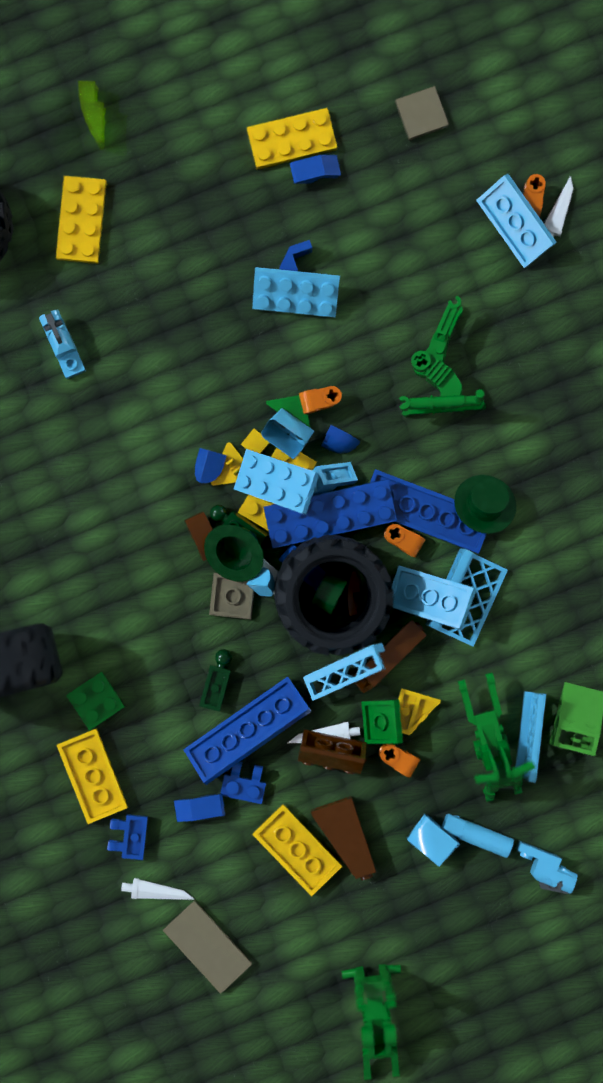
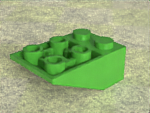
M564 682L549 744L595 756L603 718V692Z

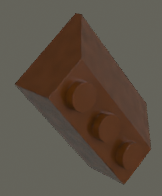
M304 729L298 761L309 766L314 764L320 765L328 770L339 769L344 770L348 774H361L365 762L366 742Z

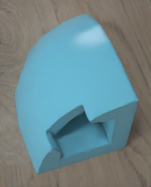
M262 567L259 574L247 582V585L260 596L269 597L274 593L275 581L273 575L265 567Z

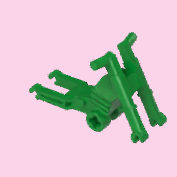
M459 296L455 297L457 304H453L451 300L448 301V305L436 332L432 336L428 349L426 351H417L411 358L415 374L422 378L426 377V381L438 389L441 396L433 397V395H430V397L420 398L401 396L399 398L400 402H405L400 405V410L403 411L402 415L404 417H408L411 414L432 413V415H435V413L464 412L465 410H484L486 408L483 398L484 391L481 389L477 390L475 396L462 395L460 380L454 371L444 363L449 339L459 317L463 314L462 301Z
M492 672L485 674L493 710L473 714L465 679L457 681L467 720L474 724L477 730L474 733L478 740L473 741L476 757L478 760L482 759L486 771L492 770L493 774L475 775L476 784L486 783L485 789H483L486 802L494 800L495 792L498 789L511 785L514 795L523 793L521 787L523 774L536 769L532 760L510 770L509 765H512L510 747L507 736L503 733L502 724H498L502 711Z
M379 964V975L364 977L363 966L342 970L343 979L354 977L357 1011H362L364 1026L361 1027L364 1080H371L370 1059L391 1057L392 1076L400 1077L395 1023L391 1024L390 1008H396L395 993L393 992L394 988L390 974H401L400 965ZM382 991H385L386 1002H383ZM364 993H366V999H367V1003H366V1004H365V1000H364Z

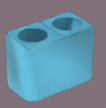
M281 408L263 428L262 437L294 459L302 451L314 430Z
M425 813L408 834L407 840L436 865L440 866L460 843L454 836L450 837L441 829L442 826Z

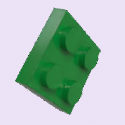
M100 672L66 695L89 731L125 707L103 672Z
M399 700L362 701L364 739L366 744L403 743Z

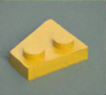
M401 688L398 700L400 702L402 733L411 735L418 725L428 717L431 711L440 704L441 700Z

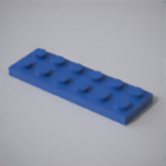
M374 470L370 483L385 479L389 481L397 521H394L395 523L479 554L486 533L477 532L461 521L455 510L454 499L379 470Z
M388 479L313 495L307 514H302L277 504L263 506L272 548L300 543L324 535H336L397 521Z
M286 677L183 750L203 783L207 785L311 712V709L290 678Z

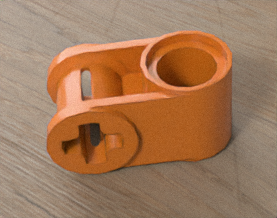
M533 174L528 178L524 186L523 195L540 217L546 181L542 175ZM533 182L537 183V190L533 189Z
M329 386L299 393L303 413H314L338 404L342 398L340 389L335 386ZM328 394H329L330 396L333 395L334 399H333V400H331V398H328V399H327V395H328Z
M398 524L389 525L384 530V537L389 543L416 558L426 540ZM396 528L399 537H394L393 539H391V533H389V530H394Z
M382 744L379 748V756L384 763L393 767L404 776L411 778L420 762L418 757L400 749L394 744ZM392 749L394 755L386 758L384 751Z

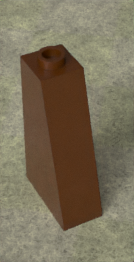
M413 620L408 622L383 645L385 651L379 653L385 669L354 682V684L363 693L375 687L426 636L423 627L417 622L414 623ZM373 657L365 664L370 669L377 667ZM358 670L352 675L353 677L357 676Z
M351 796L311 809L313 818L355 879L366 880L373 877L372 873H375L376 869Z

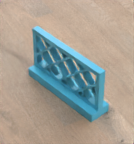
M460 548L446 580L461 584L463 580L470 578L473 588L476 589L475 595L478 603L472 605L470 609L480 606L482 615L479 619L473 621L469 611L468 619L470 622L464 624L463 627L471 625L473 635L468 640L463 638L460 629L446 630L442 628L443 624L427 620L425 625L474 647L508 570L467 549ZM472 559L479 561L482 570L471 573L469 565ZM491 569L501 571L498 579L490 582L487 571ZM483 573L487 584L476 587L473 576ZM488 587L491 595L489 599L481 601L478 590Z
M524 691L515 768L533 760L536 769L523 774V778L529 782H535L537 779L546 694Z

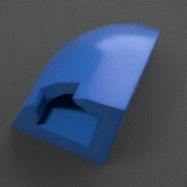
M330 425L321 446L332 452L342 454L356 449L360 441L352 435Z
M199 448L195 465L196 480L199 483H209L219 477L224 468L227 455Z

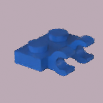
M241 761L232 767L231 775L224 774L220 793L222 796L262 804L266 782L260 781L263 766H254L252 779L240 777Z
M127 814L126 820L111 818L110 829L125 830L124 841L109 840L107 850L121 851L122 858L143 860L148 816Z

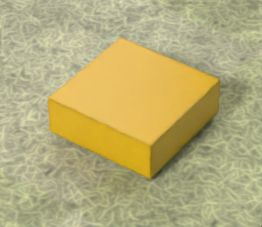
M254 428L241 443V446L245 449L262 453L270 442L264 439L262 434Z

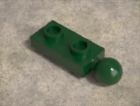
M215 505L210 510V516L213 520L223 521V525H235L250 530L256 536L260 545L268 535L235 510L230 515L227 514L225 507L222 505Z
M226 649L217 651L215 655L217 666L210 665L199 704L200 707L220 712L231 670L225 669V666L232 660L231 653Z

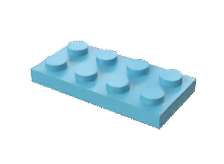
M509 174L504 175L476 200L524 268L557 243Z
M256 267L252 309L336 317L340 276Z
M246 449L234 490L302 514H307L319 473Z
M398 566L392 583L394 609L463 630L476 593L475 588L403 566Z

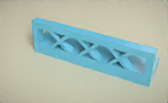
M383 644L371 645L304 676L303 678L312 701L385 669L379 653L385 651ZM368 658H374L377 665L376 668L370 669L365 666ZM353 665L359 668L356 677L347 674L349 667ZM336 673L341 675L338 685L330 682L332 675ZM320 681L324 683L322 692L317 694L313 683Z

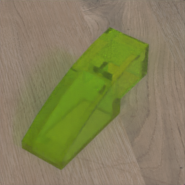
M78 81L79 99L84 119L99 149H104L105 106L103 102H97L98 87L95 81Z

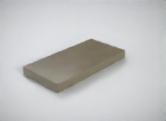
M195 900L163 929L164 933L220 994L252 965V962Z

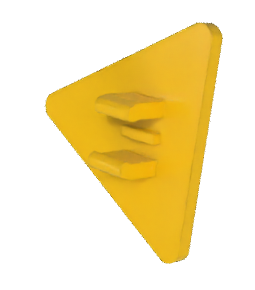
M230 442L226 444L223 454L227 455L224 468L220 476L211 482L213 486L236 483L243 458Z

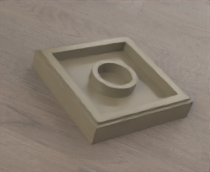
M435 86L395 100L409 140L449 126Z
M214 573L209 615L252 619L254 590L247 585L248 581H232L218 573Z

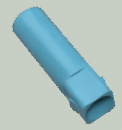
M449 813L446 814L441 827L450 837L454 836L504 858H508L514 843V839Z

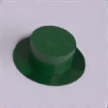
M489 475L472 476L463 481L455 493L454 505L457 515L466 526L477 532H499L509 526L515 517V496L511 489L496 477Z
M221 525L212 529L205 539L204 552L210 566L222 577L232 581L243 582L253 579L261 571L264 561L263 551L258 539L250 530L235 525Z
M336 561L332 563L309 606L306 617L313 607L332 615L341 600L349 581L332 572Z

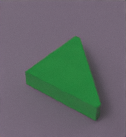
M299 395L266 401L267 406L276 412L283 408L310 427L308 414L303 413Z

